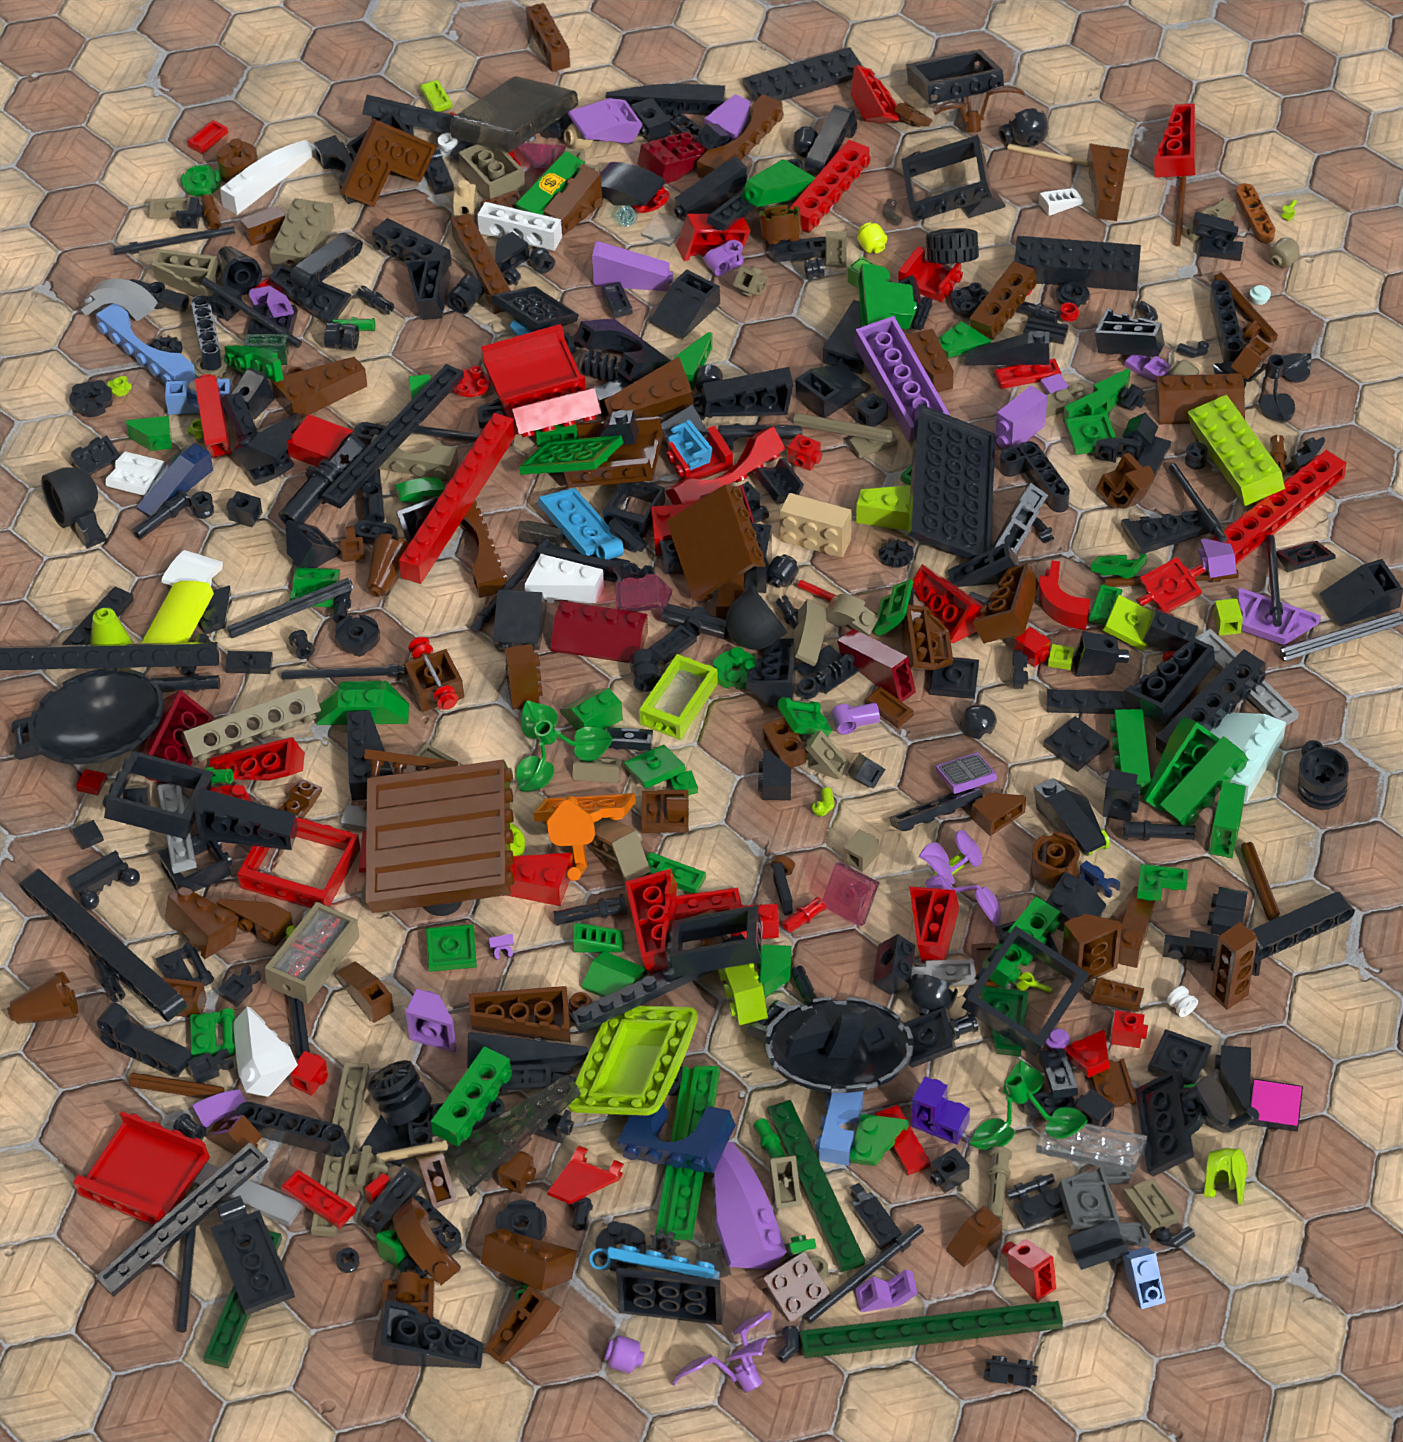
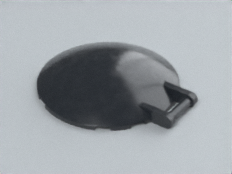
M105 668L72 677L62 683L63 687L57 691L47 693L39 702L40 707L30 717L15 720L11 723V731L14 734L16 745L14 756L19 760L43 755L50 760L73 765L98 763L120 756L143 742L158 725L164 710L162 692L154 680L151 681L146 678L145 674L131 669L129 672L119 671L118 668ZM29 732L30 742L25 743L24 734Z
M832 997L812 999L813 1004L804 1006L799 1004L791 1006L775 1000L767 1011L768 1018L752 1022L747 1027V1033L750 1037L765 1043L766 1056L772 1067L780 1075L799 1086L821 1092L852 1093L881 1086L897 1077L908 1066L913 1055V1036L910 1028L900 1021V1016L885 1006L860 998L847 997V1001L832 1000ZM828 1000L833 1001L852 1014H861L875 1007L892 1039L869 1051L860 1034L849 1058H827L825 1053L826 1047L791 1057L785 1055L788 1047L786 1041L793 1031L797 1032L802 1022L806 1018L810 1019L816 1008L823 1006Z

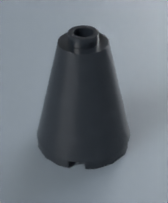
M225 246L219 250L217 259L223 285L237 289L241 292V295L248 294L252 288L259 285L262 279V269L255 259L232 246Z

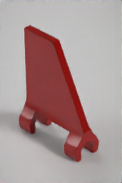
M578 1146L568 1165L548 1190L547 1195L572 1204L619 1181L623 1176V1172L620 1171L624 1163L614 1160L609 1171L586 1163L587 1158L584 1156L588 1149Z

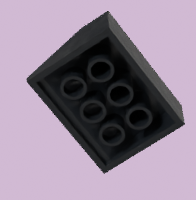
M617 1268L619 1313L722 1325L726 1302V1285L722 1280Z

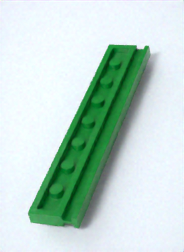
M684 1066L671 1142L680 1141L691 1135L697 1128L706 1107H715L720 1078L719 1066H694V1068ZM666 1166L655 1236L659 1234L660 1229H663L666 1235L671 1231L675 1233V1237L672 1240H693L704 1171L697 1172L693 1169Z

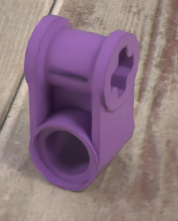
M737 240L728 241L726 244L710 250L704 257V263L715 275L722 276L743 264V256L741 255L743 245Z

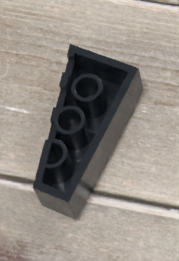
M785 367L703 383L700 401L704 417L787 415L793 389L790 368Z

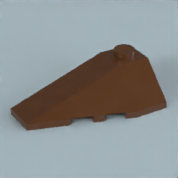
M1137 886L1132 889L1110 917L1111 920L1119 921L1122 924L1118 964L1138 968L1156 901L1137 899Z

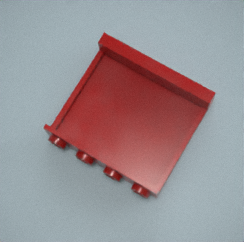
M561 324L481 347L483 364L505 415V410L586 390L585 376L580 375L564 339V330Z
M121 1111L119 1115L123 1123L86 1177L77 1175L73 1184L79 1196L154 1226L182 1201L209 1160L210 1155L206 1149V1144L198 1138L191 1139L184 1136L178 1130L173 1129L171 1131L155 1121L150 1123L135 1113L128 1114Z

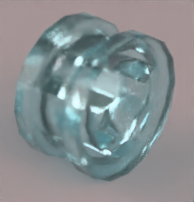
M624 206L617 212V218L623 226H630L637 220V214L631 206Z

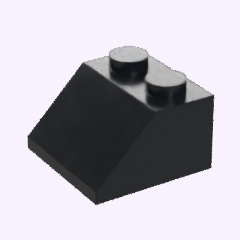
M1154 607L1143 642L1167 652H1176L1195 638L1198 625Z
M1066 872L1063 873L1046 903L1060 911L1057 920L1060 924L1057 929L1063 932L1064 924L1069 919L1084 914L1100 917L1106 908V903L1087 881Z

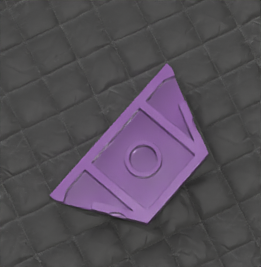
M1242 588L1238 590V602L1243 617L1242 631L1285 645L1320 622L1321 615L1281 602L1283 604L1282 625L1275 627L1269 608L1271 598Z

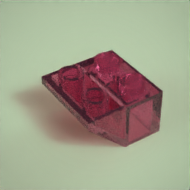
M648 574L644 578L639 579L624 578L623 581L615 582L616 608L620 610L643 612L666 608L672 595V589L659 576L654 574Z

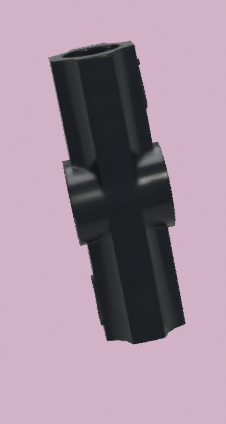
M136 279L130 280L145 288L156 299L158 303L154 309L166 307L185 312L188 308L189 295L166 289L162 282L149 284Z
M378 469L365 482L362 488L365 520L384 522L381 472Z
M668 603L663 608L661 622L674 626L682 625L695 636L703 633L726 639L729 634L726 619L709 615L702 607L695 606L690 610Z

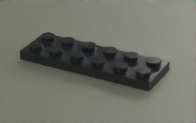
M848 47L743 78V85L754 102L762 94L783 101L853 80L854 67L856 65H863L852 49Z

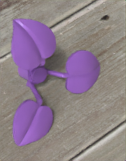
M959 830L955 835V841L959 850L965 856L953 867L948 864V855L941 845L933 842L925 846L919 858L925 860L937 873L926 880V887L956 890V892L975 890V897L979 905L992 922L994 928L998 926L1001 916L1000 904L988 887L984 886L981 888L979 885L952 888V885L955 883L952 872L968 860L974 867L982 863V853L977 843L964 830Z
M765 1311L747 1319L732 1332L734 1335L740 1333L744 1346L743 1349L734 1352L727 1358L728 1362L741 1358L742 1363L734 1367L736 1373H733L715 1356L709 1354L695 1359L684 1366L673 1381L674 1387L681 1377L710 1363L717 1364L731 1377L733 1382L738 1380L745 1393L761 1385L763 1381L756 1370L752 1356L762 1355L767 1338L763 1337L748 1344L746 1334L750 1328L756 1326L764 1319H771V1311Z

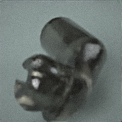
M887 199L886 204L883 205L882 215L892 224L898 226L902 222V217L895 213L897 202L893 199Z

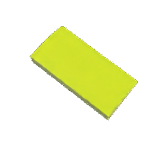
M200 581L175 582L141 643L188 642L214 594L210 584Z

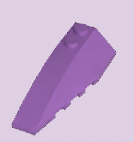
M728 1142L712 1178V1187L715 1188L716 1194L713 1202L714 1207L717 1209L715 1226L728 1266L772 1269L787 1252L774 1212L757 1175L747 1159L733 1142Z

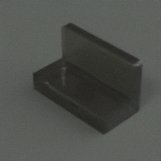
M529 520L526 522L520 521L518 524L519 542L538 545L543 538H547L551 542L550 545L562 547L566 538L562 533V529L554 525Z

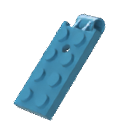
M576 488L538 498L537 504L580 554L588 556L596 554L598 558L608 560L623 555L622 540L610 532V527Z
M621 1245L620 1249L609 1247V1249H595L590 1255L591 1265L600 1271L610 1269L615 1260L684 1276L719 1280L720 1272L714 1269L715 1265L711 1263L697 1261L696 1265L689 1264L690 1260H687V1258L673 1255L671 1260L664 1259L665 1255L662 1253L646 1250V1255L640 1254L639 1249L627 1245ZM600 1253H605L608 1258L607 1263L602 1267H598L595 1261L596 1257Z

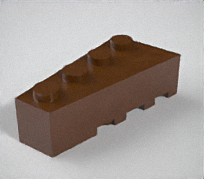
M353 356L285 375L281 381L275 382L271 380L273 396L289 415L299 413L300 419L367 387L365 368Z

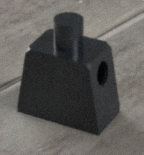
M252 368L247 369L232 393H241L252 419H256L275 399L267 376Z
M1082 631L1073 657L1076 677L1110 675L1113 673L1116 663H1128L1129 650L1119 649L1117 638L1114 636Z

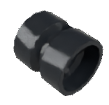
M465 275L457 283L456 287L449 292L447 302L454 311L466 314L482 297L484 287L477 278Z
M328 321L324 332L325 348L339 349V347H342L343 350L356 351L359 342V326L347 323L342 326L339 322Z
M651 649L637 650L629 658L633 684L641 692H650L662 677L658 655Z

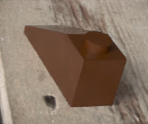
M1256 337L1245 346L1232 364L1233 372L1235 374L1242 373L1243 379H1249L1273 349Z
M529 1285L483 1350L503 1365L544 1331L561 1307L544 1293Z

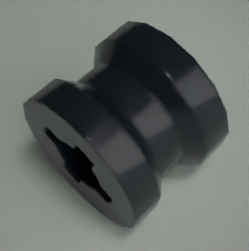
M540 247L532 252L530 261L536 266L539 273H547L553 269L555 259L546 248Z
M821 257L813 261L809 259L804 260L807 280H811L816 276L819 278L825 276Z
M1193 442L1187 446L1185 464L1189 468L1201 469L1206 465V456L1208 454L1206 445L1200 442Z
M200 491L191 497L192 510L195 517L206 519L213 515L214 505L210 493Z

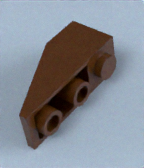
M218 899L217 901L218 906L239 917L238 926L242 931L254 934L264 943L277 946L287 935V927L293 926L291 913L270 902Z
M354 961L335 972V976L373 1023L394 1012L392 994L378 977L359 963Z

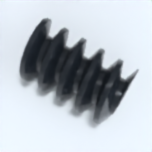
M589 350L582 364V375L594 376L595 379L601 378L603 381L609 380V382L623 377L617 372L620 361L617 363L616 356H613L611 361H609L608 354H605L603 359H601V352H597L594 357V351Z

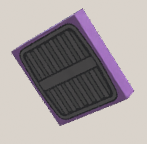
M978 752L936 765V773L954 794L997 780L996 772Z

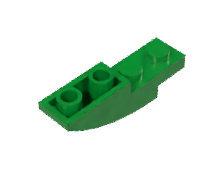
M224 346V360L228 367L244 374L248 368H252L265 374L268 379L275 382L283 380L281 361L278 359L276 352L249 346Z
M1127 368L1103 381L1094 384L1093 393L1087 394L1085 397L1065 406L1063 422L1065 423V419L1108 413L1123 398L1119 394L1123 387H1129L1131 370Z

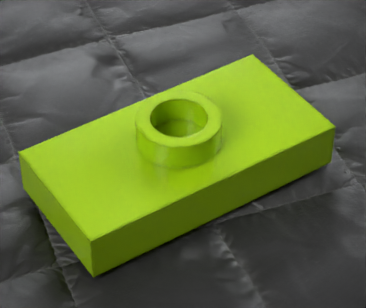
M438 80L420 85V91L432 110L442 112L453 108L451 100Z

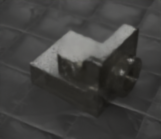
M715 1243L701 1246V1251L695 1254L696 1260L699 1259V1261L715 1265L714 1269L720 1272L719 1279L732 1275L722 1245L715 1247Z

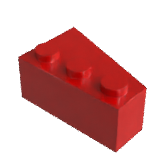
M687 214L676 244L683 261H688L690 257L699 254L703 257L710 250L716 249L731 240H737L745 246L750 228L744 217L723 232L707 223L710 214Z
M909 886L921 963L946 960L959 911L956 890Z

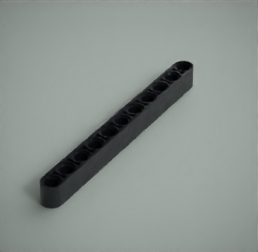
M39 868L19 882L22 890L32 901L165 1021L169 1022L187 1007L185 1000L174 988Z

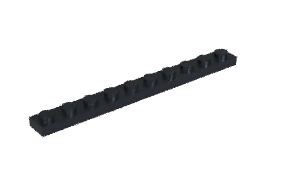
M445 364L322 494V500L341 509L464 378V371Z
M218 642L0 647V670L218 666L220 664Z

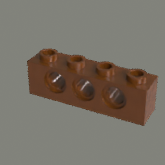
M545 3L526 7L527 26L551 71L569 68V47Z
M1013 261L969 318L971 327L987 338L994 340L998 333L1002 332L1007 321L1014 316L1019 304H1023L1026 296L1035 288L1037 279L1034 269Z
M1241 922L1218 937L1210 995L1226 1010L1249 995L1257 936L1252 929L1247 928Z

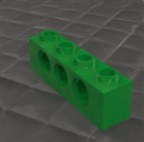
M1036 896L1008 932L1011 933L1016 925L1045 944L1047 941L1046 936L1049 933L1054 934L1060 924L1057 921L1060 911ZM998 943L994 949L999 951L1002 945ZM1013 943L989 979L1005 989L1010 982H1016L1021 974L1020 969L1022 966L1027 967L1034 956ZM988 957L984 960V963H983V966H982V967H984L985 969H986V968L988 967V965L990 964L989 962L986 961V960L988 959Z
M484 1046L431 1120L433 1135L459 1147L463 1139L467 1140L475 1122L483 1118L487 1105L490 1102H494L497 1098L499 1088L503 1083L509 1081L512 1075L510 1059Z

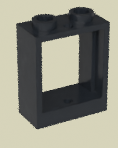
M645 481L620 483L603 510L604 521L610 527L609 523L611 520L617 517L640 537L644 538L652 525V507L664 506L665 488ZM628 496L651 502L644 516L621 509Z
M199 833L191 837L194 855L196 856L209 850L217 862L216 864L184 878L181 872L173 873L168 847L157 852L160 867L175 891L185 886L196 892L231 876L230 865H232V860L227 852L223 853L221 850V842L200 840Z

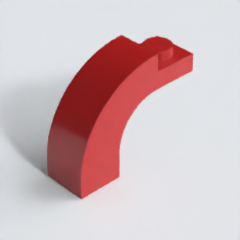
M1052 560L1050 569L1045 571V576L1040 575L1038 593L1040 605L1044 612L1057 623L1070 628L1086 630L1090 599L1071 596L1061 590L1058 585L1061 561Z

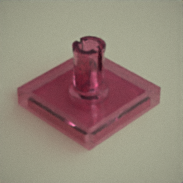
M842 862L835 863L822 901L830 911L862 926L867 920L880 882Z

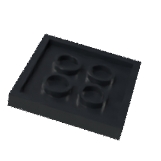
M536 286L494 294L492 298V303L497 305L500 310L508 312L515 320L523 322L533 331L559 324L567 325L577 322L579 314Z

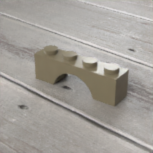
M436 444L426 452L413 454L407 453L398 447L379 469L424 477H437L450 481L458 465L457 448Z

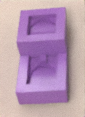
M1131 355L1124 364L1126 368H1129L1138 375L1155 381L1157 376H1166L1171 368V365L1158 356L1151 359L1148 356Z
M239 1089L211 1096L192 1106L202 1125L208 1127L225 1117L236 1116L237 1107L247 1101Z

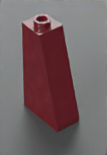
M855 629L850 630L837 640L840 654L842 656L844 654H852L855 659L853 665L878 688L882 687L901 702L916 692L908 656Z

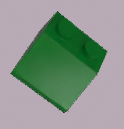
M609 688L596 689L560 709V713L576 731L588 726L605 730L623 720L622 702Z

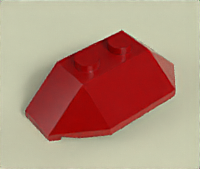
M856 65L853 72L851 96L855 106L862 114V118L867 122L878 124L901 120V115L895 111L897 105L883 83L874 76L875 73L872 69Z

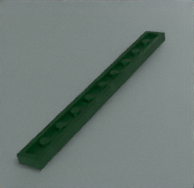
M1059 1301L801 1330V1342L805 1359L1063 1329V1320Z

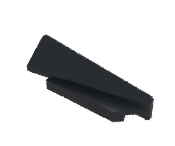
M474 1032L468 1033L467 1069L484 1046L509 1058L511 1066L551 1064L552 1077L553 1073L571 1075L573 1069L582 1062H585L588 1055V1047Z

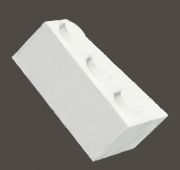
M543 554L539 556L525 583V591L542 592L547 603H554V600H568V602L596 603L604 589L602 569Z

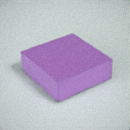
M1060 373L1041 379L1040 385L1046 394L1069 388Z

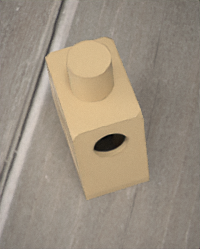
M461 180L455 185L453 200L454 217L465 215L463 207H467L469 209L468 213L471 214L474 222L476 223L477 189L475 184H470L467 180Z

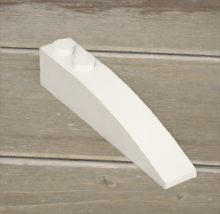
M306 140L290 144L266 155L247 167L220 188L223 207L238 215L315 155L314 145Z

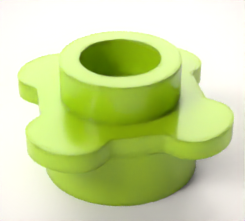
M120 376L107 383L108 387L112 389V393L118 397L125 396L132 389V385L127 382L126 376Z
M201 419L194 420L191 426L187 428V432L193 434L196 440L204 438Z

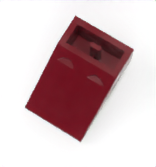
M683 132L641 144L637 165L664 178L665 184L679 180L695 168L697 161L705 154L707 149L691 133Z

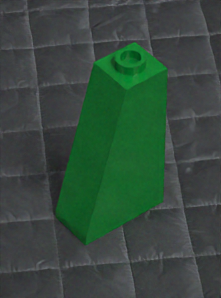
M782 159L748 179L741 198L757 207L797 199L815 177Z

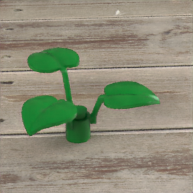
M527 700L522 712V730L530 739L535 740L539 738L542 756L541 759L537 756H529L519 763L516 771L518 789L524 792L536 791L546 786L552 780L554 765L551 762L545 761V745L553 744L557 737L571 746H575L574 753L577 758L582 761H593L602 756L612 743V736L601 728L588 726L577 730L575 741H572L561 734L560 731L554 729L557 725L558 716L552 707Z
M1020 1060L1006 1078L1003 1088L1004 1094L1007 1096L1006 1122L999 1118L983 1122L976 1129L969 1143L971 1146L983 1150L1003 1147L1008 1144L1015 1135L1014 1129L1009 1127L1012 1123V1102L1023 1104L1028 1098L1045 1120L1049 1121L1045 1126V1131L1052 1138L1063 1139L1072 1136L1086 1125L1087 1118L1082 1112L1069 1107L1059 1108L1053 1113L1052 1117L1049 1116L1033 1096L1044 1084L1043 1075Z

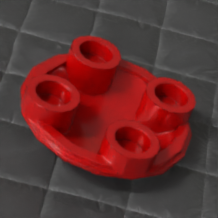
M662 186L645 206H632V209L637 213L652 212L663 206L669 200L670 194Z
M472 366L470 369L462 370L464 371V378L452 391L463 397H477L489 390L491 381L489 376L483 372L482 367Z

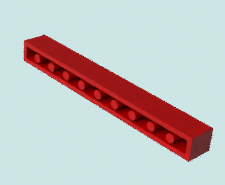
M497 413L492 415L399 559L402 579L422 584L514 440V418Z

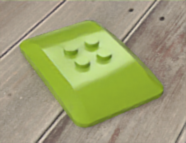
M638 1006L602 1023L568 1097L567 1105L569 1110L575 1113L651 1115L657 1112L677 1076L698 1020L697 1011L691 1007Z

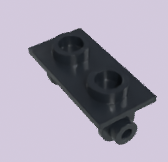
M992 1356L991 1360L986 1359V1365H990V1369L985 1368L984 1379L989 1380L990 1383L1007 1384L1008 1375H1013L1012 1385L1031 1388V1385L1036 1386L1037 1375L1032 1374L1033 1371L1038 1372V1366L1033 1365L1034 1361L1018 1359V1363L1007 1362L1008 1358L1002 1356Z

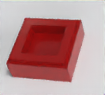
M84 769L76 784V789L80 792L98 796L107 780V775Z

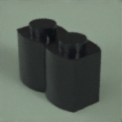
M1219 887L1218 894L1213 893L1211 907L1215 908V911L1209 912L1207 926H1212L1211 934L1222 935L1237 923H1243L1247 891Z

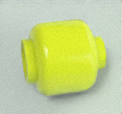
M866 223L858 230L857 240L867 253L875 252L877 254L885 249L887 235L877 223Z

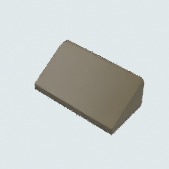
M576 756L573 763V779L618 783L622 760L599 757L593 761H582Z

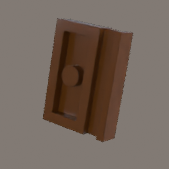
M1124 1058L1117 1062L1110 1060L1109 1069L1091 1076L1094 1091L1113 1103L1115 1108L1125 1106L1128 1103L1136 1104L1135 1093Z

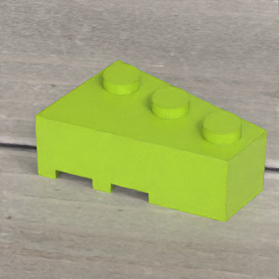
M910 485L861 489L857 502L856 523L908 531Z
M754 963L718 969L720 980H725L726 982L723 985L726 999L731 998L732 1002H729L732 1017L737 1016L739 1025L768 1018L762 983L758 982L759 976L757 971L755 972Z

